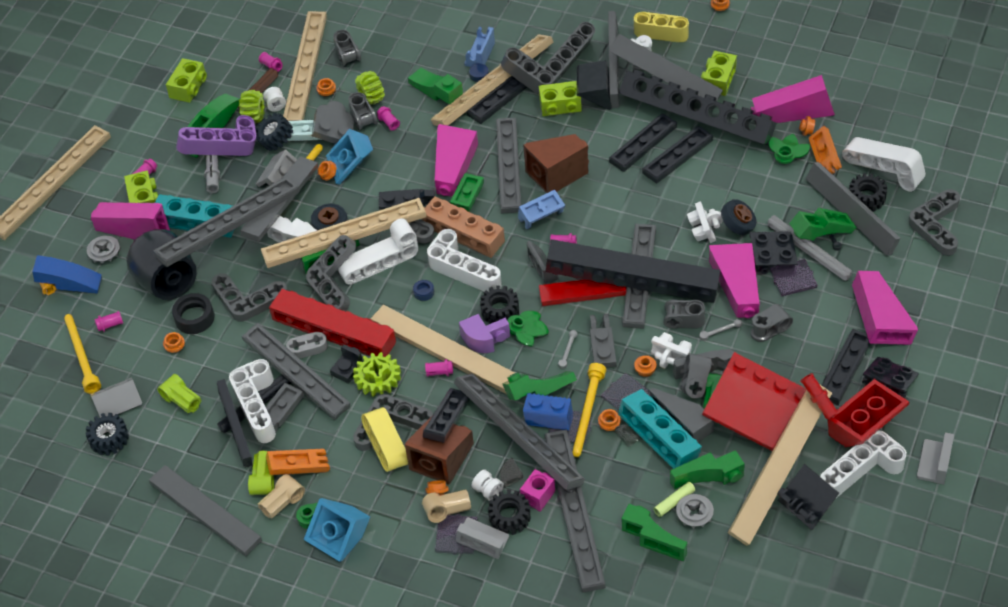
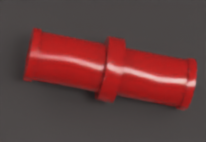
M813 373L800 380L810 394V400L812 403L817 404L825 419L831 418L838 412L827 396V390L822 389Z

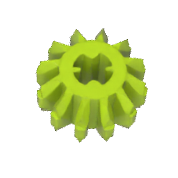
M363 72L355 79L358 92L365 95L370 105L383 100L385 95L383 92L384 88L375 72Z
M244 91L239 100V113L250 116L254 120V124L259 123L265 114L263 95L260 91Z

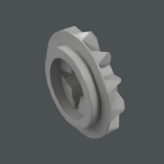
M112 236L97 237L87 246V255L94 263L100 261L103 264L106 260L112 261L113 257H118V251H120L118 240Z
M690 494L678 502L676 513L678 520H681L684 526L690 525L694 529L696 526L704 527L707 522H711L714 508L711 501L705 496ZM699 508V514L690 516L691 510L694 511Z

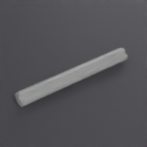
M775 215L768 219L767 225L776 232L791 231L795 246L841 279L847 281L852 276L851 269L810 240L798 238L794 234L793 228Z

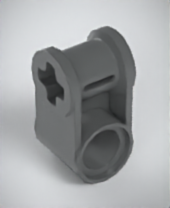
M347 30L336 31L333 35L335 50L342 66H346V63L355 60L361 61L360 51Z
M361 92L352 93L348 101L350 113L354 118L357 129L362 130V127L372 123L374 125L378 124L376 114L365 95Z
M669 300L664 305L666 316L663 323L668 328L696 329L705 324V306L699 300Z
M774 304L753 316L752 325L754 327L751 330V337L758 342L767 341L769 338L789 329L793 323V318L779 304Z
M690 353L686 356L681 390L685 395L699 398L704 394L711 369L710 357ZM690 385H697L696 389H689Z

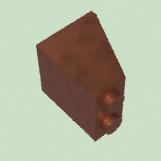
M576 134L528 142L523 145L525 172L546 193L553 190L557 192L588 174L589 148L587 143Z
M430 417L405 443L409 470L435 480L446 481V484L450 485L474 444L472 430L465 426L455 425L445 443L424 438L423 430L430 421Z

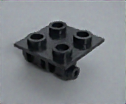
M791 231L749 233L755 266H758V271L762 274H767L771 266L798 265Z
M877 357L863 373L862 383L866 386L875 379L881 384H885L889 389L891 387L892 391L905 399L907 395L906 390L919 373L913 371L910 367L895 364L888 358Z
M804 464L786 489L781 488L778 491L779 499L777 501L813 530L839 495V492Z

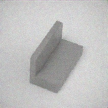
M286 149L273 156L256 185L260 187L265 183L272 185L278 182L297 159Z
M132 378L90 394L100 418L102 413H105V416H108V413H112L114 416L142 404Z
M945 432L943 443L928 439L924 440L917 479L939 484L945 483L954 434Z
M466 518L464 524L460 523L456 534V542L496 559H499L509 539V534L471 518Z

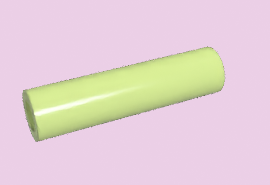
M687 482L653 508L655 514L658 517H662L675 507L683 497L695 492L694 485L691 482Z

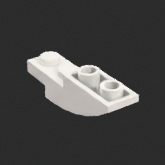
M279 216L267 231L269 238L280 243L317 230L308 222H303L298 218L291 223L288 218Z

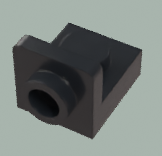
M343 345L341 347L342 356L330 369V373L332 376L349 384L354 376L353 369L357 368V361L363 362L358 349Z

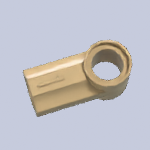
M285 474L278 479L275 489L258 503V507L266 517L272 519L289 503L295 504L300 501L305 493V488L289 474Z
M467 490L441 496L437 493H429L422 500V505L428 519L434 523L443 521L447 515L467 511L471 508Z

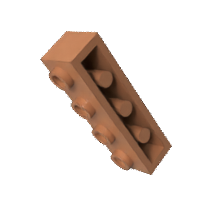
M434 197L424 208L426 217L422 218V221L430 223L435 232L440 233L442 230L451 229L456 232L458 243L490 258L493 257L505 242L504 228L499 224L487 221L483 217L476 216L464 208L450 204L446 200Z

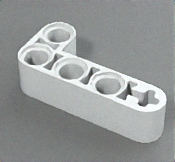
M855 137L842 152L843 158L850 164L897 174L900 186L908 192L914 191L925 177L921 154L912 148Z
M397 219L391 224V237L351 254L338 269L346 284L357 283L407 261L417 254L416 234L406 219Z
M451 229L442 230L428 247V261L432 270L481 291L487 290L489 292L490 287L496 289L497 285H500V289L502 288L499 268L459 252L455 231Z
M258 359L234 369L230 373L229 379L258 442L268 443L275 438L276 433L258 391L270 386L274 378L269 363L264 359Z
M878 430L863 444L855 445L827 468L820 477L841 495L876 464L890 474L901 473L904 469L906 450L888 434Z

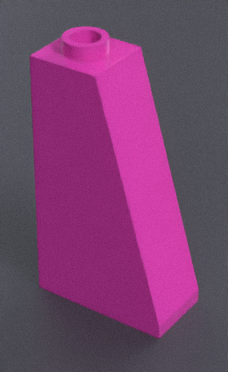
M822 75L752 98L754 107H751V110H754L753 115L759 117L761 113L772 117L771 121L776 123L802 120L806 116H810L812 119L835 115Z
M438 125L435 164L436 194L453 197L477 149V131Z
M100 202L91 214V221L96 231L134 240L143 233L154 229L170 231L163 206L160 203Z
M752 243L709 245V262L713 269L720 270L719 283L736 317L752 318L759 313L760 304Z
M858 270L852 287L869 343L911 345L918 328L880 272Z

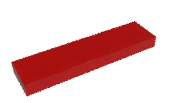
M583 279L539 285L542 306L625 296L626 287Z

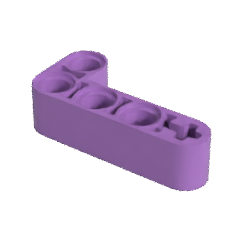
M240 115L236 119L235 129L181 128L178 133L176 148L182 154L251 155L256 141L254 120L250 116Z

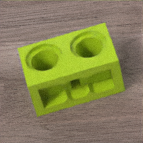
M714 51L712 57L707 60L706 72H702L701 78L722 89V96L727 95L734 77L737 55Z
M181 59L166 83L169 98L188 103L192 101L207 78V72L202 62Z
M577 81L539 86L542 116L582 111L581 97L577 96Z
M148 170L124 176L129 203L156 202L158 193L153 190L157 189L154 177L150 178Z

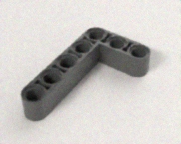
M589 22L579 24L544 67L515 47L506 50L501 67L508 74L539 94L540 85L556 84L589 45L595 33V27Z

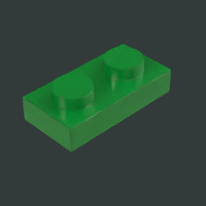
M464 173L450 204L470 212L484 184V177Z

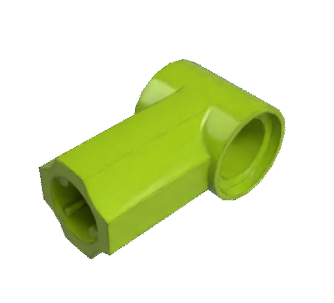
M173 374L157 388L158 393L165 401L169 403L173 401L187 413H194L202 402L200 396L190 390L176 374Z
M259 451L257 454H254L252 475H249L248 479L250 495H268L274 490V476L270 475L266 460L267 451Z

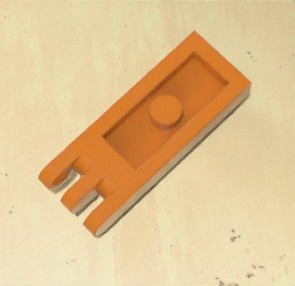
M823 126L809 137V141L816 162L822 164L833 175L836 172L835 169L839 170L842 166L830 131Z
M325 449L267 451L266 454L270 475L320 473L330 470Z

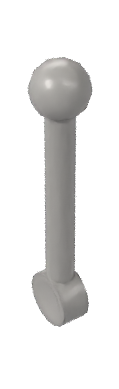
M736 319L734 323L710 332L702 331L700 339L705 341L711 335L733 327H741L742 321Z
M575 330L569 332L570 338L565 353L558 362L561 369L567 367L566 360L573 340L577 337Z

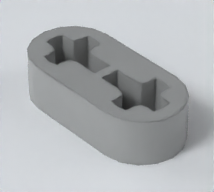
M313 332L294 337L286 344V348L299 359L320 354L328 347L326 336L322 332Z

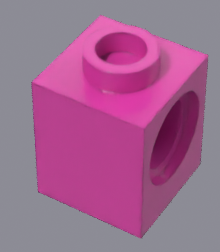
M535 469L520 488V495L524 494L525 499L529 501V505L541 512L555 493V480L548 473H542Z

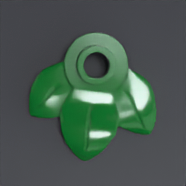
M794 134L785 137L783 140L771 137L769 141V148L775 153L776 161L782 164L791 163L795 158H802L810 150V145L799 144Z
M524 311L520 315L510 316L507 320L510 334L516 336L517 340L526 346L532 347L534 337L548 335L549 330L540 321L541 314L536 311Z

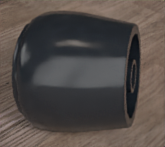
M154 229L143 233L132 243L126 257L127 269L135 281L155 297L162 300H172L181 297L192 287L197 276L196 265L191 254L168 267L163 265L154 257L153 250L179 236L166 229Z

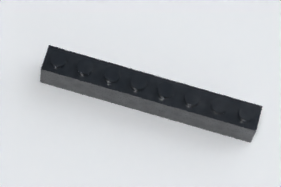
M553 239L550 242L545 272L555 275H564L576 279H586L598 283L602 282L711 303L715 301L720 270Z

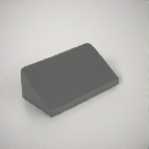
M527 241V255L542 281L547 284L559 278L558 275L545 272L547 257L543 250L532 241Z

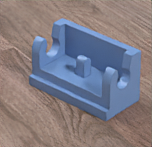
M481 27L478 28L475 42L471 50H468L466 53L465 66L471 67L475 64H486L495 44L494 28L488 27L487 34L482 33Z
M553 190L519 206L518 219L520 222L525 221V228L529 229L532 223L552 213H562L565 204L557 192Z

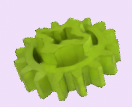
M382 352L378 356L371 353V358L363 356L364 362L357 361V368L353 369V378L355 384H357V389H363L365 395L368 392H371L372 397L376 393L384 394L383 391L391 393V387H398L397 381H401V369L397 360L391 359L390 354L383 357Z

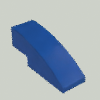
M39 255L36 257L32 271L34 282L55 284L56 289L98 294L102 279L101 274L81 265Z

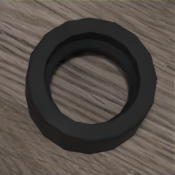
M199 293L183 295L174 303L172 308L176 327L181 332L187 334L204 332L214 321L215 314L210 299ZM193 307H201L206 310L202 316L194 320L181 318L186 310Z

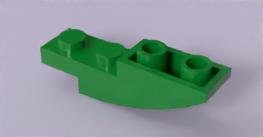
M228 94L217 97L207 104L187 127L224 128L239 106L240 98ZM187 154V155L192 156V157H195V158H197V157L199 156V155H195V154Z

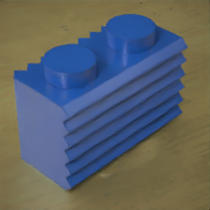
M535 393L527 394L523 407L524 420L527 425L570 430L574 416L570 398L549 397L548 395L540 396L539 394L535 395Z

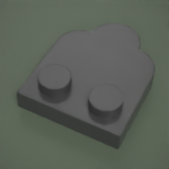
M330 101L327 105H320L314 114L311 136L337 144L349 129L353 130L354 118L350 113L346 112L345 106L338 101Z

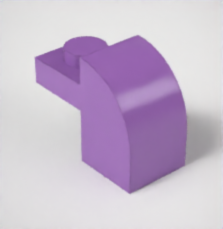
M477 314L459 322L460 335L465 344L471 350L478 353L494 352L495 343L502 342L510 337L509 323L506 318L485 326L481 317Z

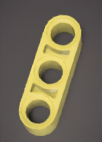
M638 12L634 15V34L637 37L646 35L655 40L685 42L689 38V21L682 16Z
M382 407L362 414L363 427L384 470L389 472L408 465L406 449L387 410Z

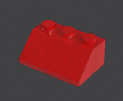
M874 379L837 409L838 412L834 416L827 419L829 436L845 447L863 444L909 405V401Z

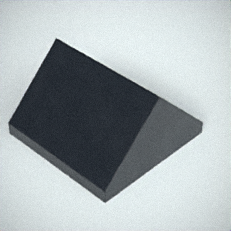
M606 60L579 64L577 66V96L610 110L612 105L610 100L609 69Z

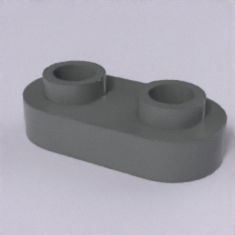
M420 219L408 223L416 234L417 242L428 243L434 238V228L430 223Z

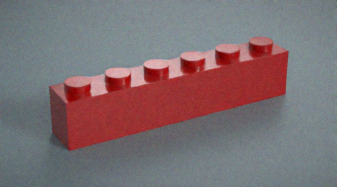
M281 289L269 306L272 320L306 333L322 332L328 341L341 346L355 347L360 353L371 356V353L378 356L382 352L383 357H386L396 343L394 329L390 326L375 323L368 318L356 316L349 311H342L330 304L320 303L313 298L301 296L294 291Z

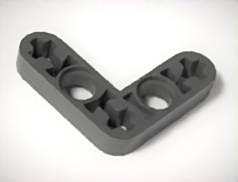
M952 189L941 192L912 210L909 216L911 228L937 251L946 256L953 255L956 252L958 239L937 220L955 210L959 205L960 194ZM937 207L940 211L932 212L929 208ZM934 229L937 230L939 233L936 235H932L928 233V230Z
M347 235L339 236L309 268L306 274L307 281L325 303L342 311H346L349 308L350 299L331 276L355 251L356 243ZM331 256H334L335 260L333 264L328 266V259ZM317 274L322 281L316 280L315 275ZM331 284V291L325 294V287ZM335 297H337V298L340 299V303H341L340 305H339L338 302L334 299Z
M216 274L211 281L214 292L231 316L239 322L246 321L269 309V306L278 295L277 290L279 292L281 289L287 290L284 282L276 281L244 297L227 274ZM221 282L225 284V289H223L222 285L220 284ZM231 294H234V295L237 296V297H236L235 299H233V300H227V299H226V297L229 296V295H231ZM259 298L265 299L262 304L254 303Z
M387 394L377 396L367 411L370 412L382 408L380 406L382 405L387 410L392 421L415 429H419L427 421L424 419L425 417L429 419L433 416L432 411ZM402 409H408L410 411V413L406 416H400L398 414V412ZM362 421L355 431L353 438L355 447L358 450L367 451L373 446L369 437L368 440L365 439L367 433Z

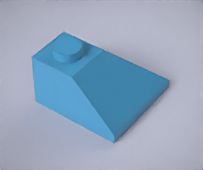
M349 129L326 155L328 161L336 164L337 169L334 176L336 184L340 185L373 150L367 135Z
M320 498L304 540L341 562L363 537L370 516L351 505Z

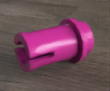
M263 52L259 56V62L269 69L273 68L277 72L282 69L283 64L279 58H274L267 52Z
M385 106L379 108L377 118L383 121L390 130H396L400 125V121L391 113V109Z
M152 159L144 160L143 165L132 174L148 170L150 175L156 172L158 166Z
M572 233L569 235L551 234L550 241L553 239L577 244V237L572 235Z
M119 311L103 317L99 315L97 319H94L98 331L103 330V332L107 328L123 324Z
M445 359L444 362L425 363L427 377L444 374L449 376V374H453V363L448 361V359Z

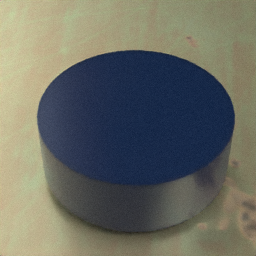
M484 64L471 66L469 69L470 79L474 82L480 81L489 74L488 67Z
M420 280L414 284L413 294L417 300L427 301L434 296L435 291L432 282Z

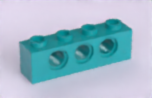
M161 194L158 195L155 202L162 204L169 228L189 231L233 207L229 204ZM234 230L223 235V237L231 238Z
M640 389L621 400L618 415L673 469L699 457L702 446L698 441L692 438L644 390Z

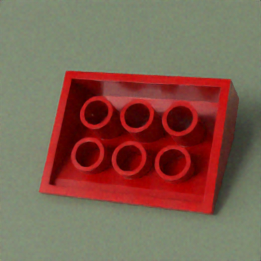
M734 352L702 415L773 451L802 399L806 388Z

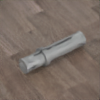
M206 155L204 177L207 183L206 189L209 193H217L219 191L218 179L220 178V171L218 170V155Z

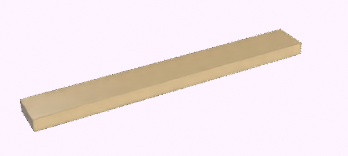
M308 11L283 115L288 121L304 120L327 20L326 12Z
M539 34L519 50L533 59L553 43V39L551 36ZM500 64L454 102L432 117L433 125L438 126L441 124L448 126L511 75L504 71Z
M94 125L0 216V238L6 240L111 138L110 133Z
M420 198L261 248V252L267 268L326 250L341 235H347L351 239L357 240L390 229L391 224L397 219L403 218L409 223L425 218L426 212Z
M382 305L371 318L375 323L388 325L394 329L396 337L442 361H445V359L452 361L453 367L467 374H474L480 381L506 394L502 383L508 381L507 377L514 374L509 369L385 305Z
M807 390L728 531V534L746 546L750 545L822 413L817 404L812 403L810 400L811 396ZM827 390V392H828L827 396L830 398L831 395H832V392H830L829 390Z

